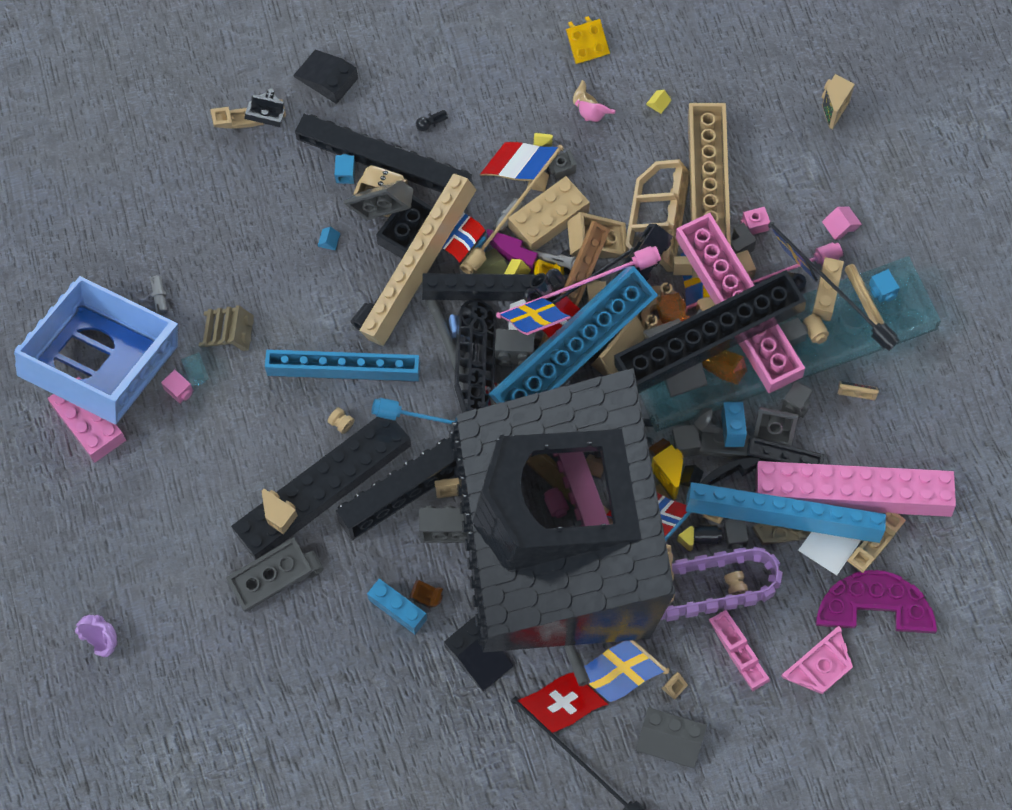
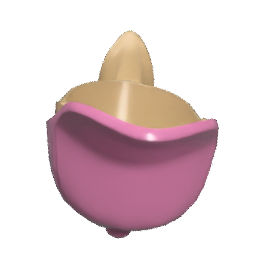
M582 80L574 93L573 103L579 107V112L585 118V121L599 122L605 114H615L614 109H609L605 105L599 104L593 96L586 92V83Z

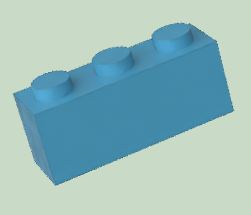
M378 579L367 593L370 602L413 634H416L427 621V615L423 610L381 579Z

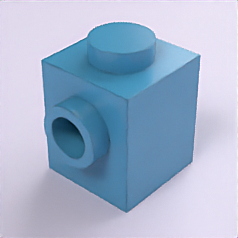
M889 269L872 276L869 282L873 297L877 298L880 303L892 301L897 297L900 287Z

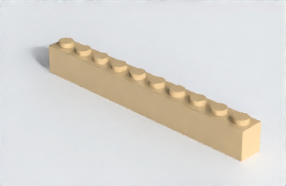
M453 174L359 330L369 341L384 346L420 286L423 273L429 271L476 192V188L468 178Z

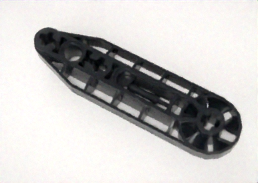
M480 300L466 301L461 306L457 316L454 388L462 413L487 407L490 396L485 393V387H490L489 393L494 389L496 316L492 307ZM485 320L491 324L490 327L487 328ZM461 335L465 336V342H460ZM487 340H491V347L487 346ZM460 350L465 352L464 358H460ZM486 355H491L490 363L486 361ZM459 366L464 367V374H459ZM486 371H490V379L485 377ZM459 382L463 383V390H461Z

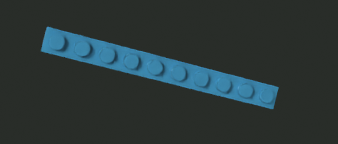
M691 482L687 494L686 512L880 543L886 527V514L693 482Z

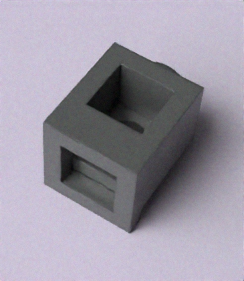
M570 149L566 150L565 153L557 155L548 166V171L554 175L555 180L576 173V162Z

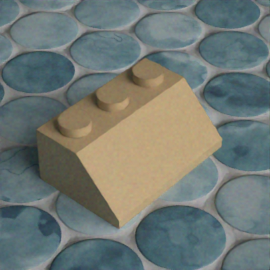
M637 316L619 331L591 364L603 376L618 372L614 365V355L644 341L643 331L645 329Z

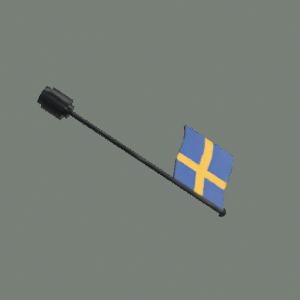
M770 222L768 227L773 229L784 251L816 282L818 279L812 268L873 327L871 337L883 349L886 348L890 351L900 341L897 338L898 335L886 323L882 325L878 323L876 325L774 225V222Z

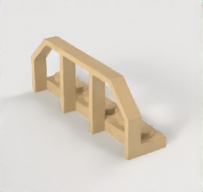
M680 159L656 161L636 179L625 244L631 249L634 243L635 232H642L649 225L637 224L640 203L670 200L667 221L665 223H650L659 225L673 236L670 241V247L663 252L659 262L667 272H673V256H677L679 244L675 239L676 230L682 226L690 177L689 170ZM676 168L673 173L674 182L670 193L642 195L643 184L660 169Z

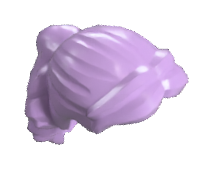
M99 615L82 617L76 624L77 628L75 629L79 639L87 640L88 643L92 644L95 655L102 657L110 656L117 645V634L114 627Z

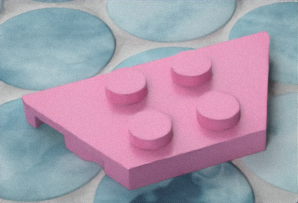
M841 627L835 628L782 674V678L820 694L825 693L853 668L847 653L846 643H844Z

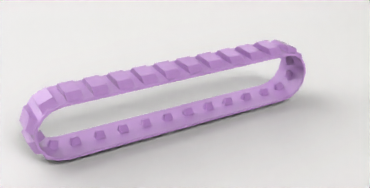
M745 547L733 549L731 553H726V551L717 552L710 557L701 555L689 561L687 558L675 560V563L672 564V571L674 574L680 573V575L695 570L703 571L706 568L716 566L724 567L732 563L740 564L744 563V561L761 562L765 564L764 566L767 570L771 571L772 575H769L768 581L772 584L769 587L764 585L760 588V591L752 592L750 590L745 591L744 594L733 596L729 594L723 598H708L706 601L696 603L692 601L687 602L686 605L675 607L671 605L667 607L661 620L666 619L668 622L678 620L679 616L685 615L686 618L698 616L700 612L710 614L717 612L721 608L731 610L736 609L738 605L742 604L744 607L756 605L760 600L765 602L772 598L776 592L775 589L780 587L783 573L778 569L780 562L774 554H770L764 548L759 547L747 550Z

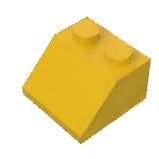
M670 445L652 458V471L671 498L675 500L678 495L684 457L679 449H675Z

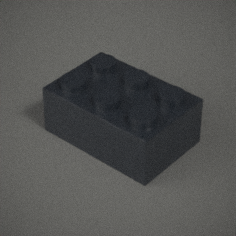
M412 195L411 208L390 215L376 234L377 244L402 259L433 207Z

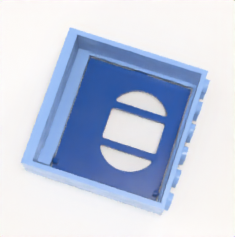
M79 276L75 282L70 284L67 292L59 297L55 306L50 307L47 315L39 320L36 328L27 334L25 341L16 347L14 351L16 373L18 377L116 425L177 348L178 323ZM83 330L103 332L112 339L115 348L111 349L79 332ZM71 338H75L110 356L98 371H94L59 354V352ZM54 360H58L91 377L76 379L57 370Z

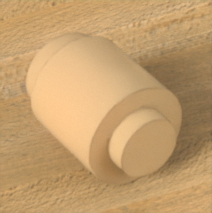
M812 314L803 320L812 343L820 344L827 340L829 332L821 317H818L817 314Z

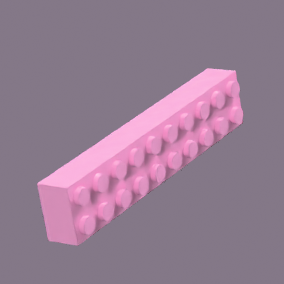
M711 213L677 228L675 239L715 305L755 286ZM779 324L739 343L768 393L776 391L803 377L805 367Z
M758 461L755 493L876 513L889 512L952 517L956 506L954 471Z

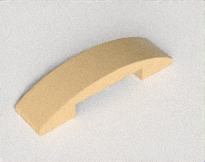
M229 107L210 109L214 127L247 128L264 124L244 119L247 108L229 110Z
M887 512L885 532L880 543L864 541L847 561L864 573L899 531L906 519L897 513Z

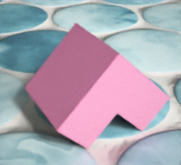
M849 206L837 207L822 221L834 240L841 239L848 232L856 231L862 225Z

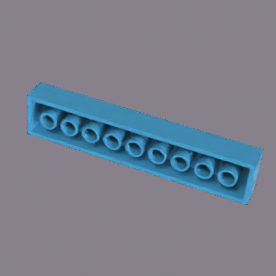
M634 266L625 268L488 395L497 404L560 387L653 301L658 294Z

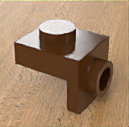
M416 580L409 599L427 608L436 607L442 601L443 588H435L420 580Z

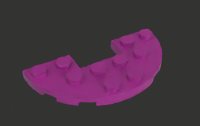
M867 570L864 573L861 571L856 572L834 584L824 596L819 606L815 626L856 628L857 609L895 612V631L932 634L937 632L933 610L924 598L923 593L914 584L911 585L902 579L901 576L879 570Z

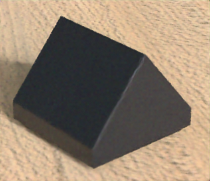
M687 465L684 468L680 484L690 487L691 482L700 483L704 472L696 465Z

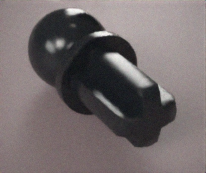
M445 110L433 115L429 113V118L420 117L417 119L416 128L419 131H427L431 124L433 127H436L435 124L448 119V114Z

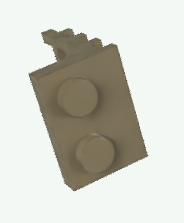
M239 305L236 308L227 307L226 309L217 308V310L208 309V311H204V316H207L203 342L199 343V347L233 344L242 351L249 350L254 315ZM224 314H226V315H225V321H224V327H223L222 340H220V338H221V331H222V325H223V318H224ZM215 315H216L215 326H214V333H213V339H212V341H211L212 330H213V324H214V318H215Z

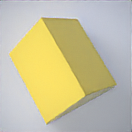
M657 90L646 105L662 114L672 100L665 90Z
M693 526L684 530L677 538V541L688 551L693 550Z

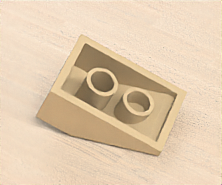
M579 212L567 221L570 255H578L592 221H596L610 229L599 258H617L628 251V247L625 245L627 236L624 222Z

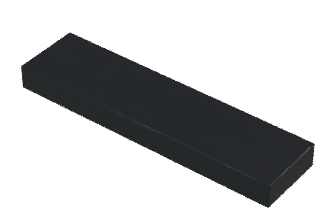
M751 436L746 456L759 458L767 462L823 464L825 454Z

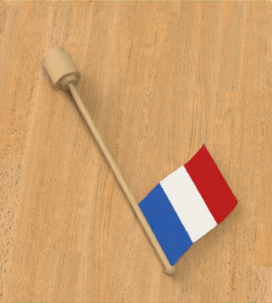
M505 142L483 169L480 176H498L512 180L532 182L481 248H473L462 262L460 269L464 273H476L485 262L484 249L558 153L563 151L562 145L542 147L521 142Z

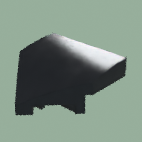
M272 88L267 89V92L261 95L254 94L252 95V100L248 103L244 119L280 127L285 112L283 108L284 102L276 97L275 91Z

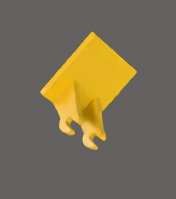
M587 16L585 17L587 23L575 26L572 21L568 22L570 28L566 29L575 64L610 54L600 19L592 21Z

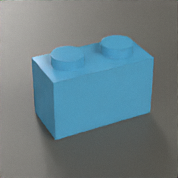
M724 402L721 413L724 446L744 447L747 431L743 402Z

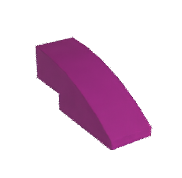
M487 229V239L493 233V230ZM497 232L490 241V245L509 262L511 259L523 260L531 269L530 273H533L535 261L538 260V253L524 249L522 240Z

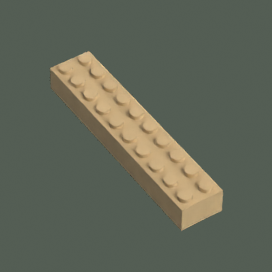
M689 103L688 140L691 221L711 213L731 246L726 103ZM692 268V278H699L694 268Z

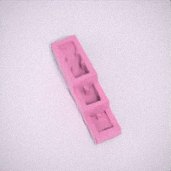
M727 610L710 618L709 622L751 690L754 691L770 682L769 677L759 664L758 658L749 647L747 639Z

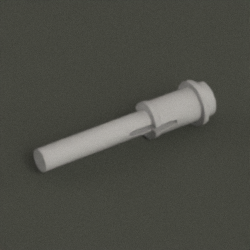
M532 250L538 253L537 259L557 263L558 266L570 268V270L577 257H568L562 254L556 256Z

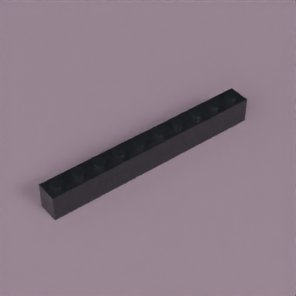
M304 113L295 130L298 141L337 155L349 154L354 156L355 161L358 163L376 166L401 174L404 179L440 193L443 192L453 174L468 178L473 183L472 174L466 170L453 168V166L447 163H439L431 157L426 158L420 156L417 152L406 151L398 145H390L381 139H373L365 133H357L348 127H340L332 121L321 120L312 114L307 115Z

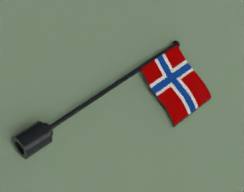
M463 212L442 249L454 256L461 265L485 235L486 230L478 221ZM364 303L351 319V324L356 329L360 330L375 303Z

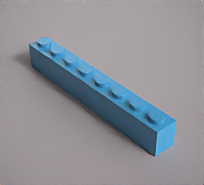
M266 350L265 370L267 376L419 381L420 359L419 355Z

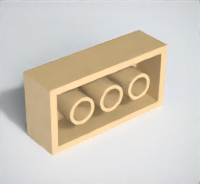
M565 176L508 217V228L519 240L523 241V245L528 250L536 251L568 228L567 221L579 212L588 213L590 202Z

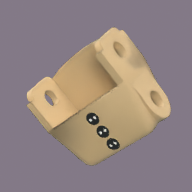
M371 165L365 169L353 194L355 195L367 189H373L401 180L407 184L408 180L404 179L401 174Z

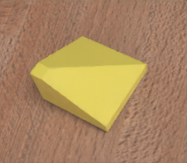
M534 133L535 146L552 147L553 135Z

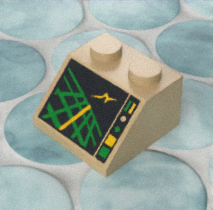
M836 74L832 80L828 79L822 95L824 99L822 107L828 126L831 129L834 128L848 106L855 85Z

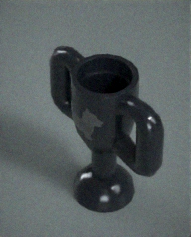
M556 268L550 269L546 275L544 273L535 275L530 281L531 288L527 289L523 294L526 303L534 300L530 295L534 292L542 297L559 290L566 283L565 277ZM552 275L558 280V284H552L550 281ZM553 296V297H550V298H548V299H546V300L552 302V301L555 300L557 297H556V296Z

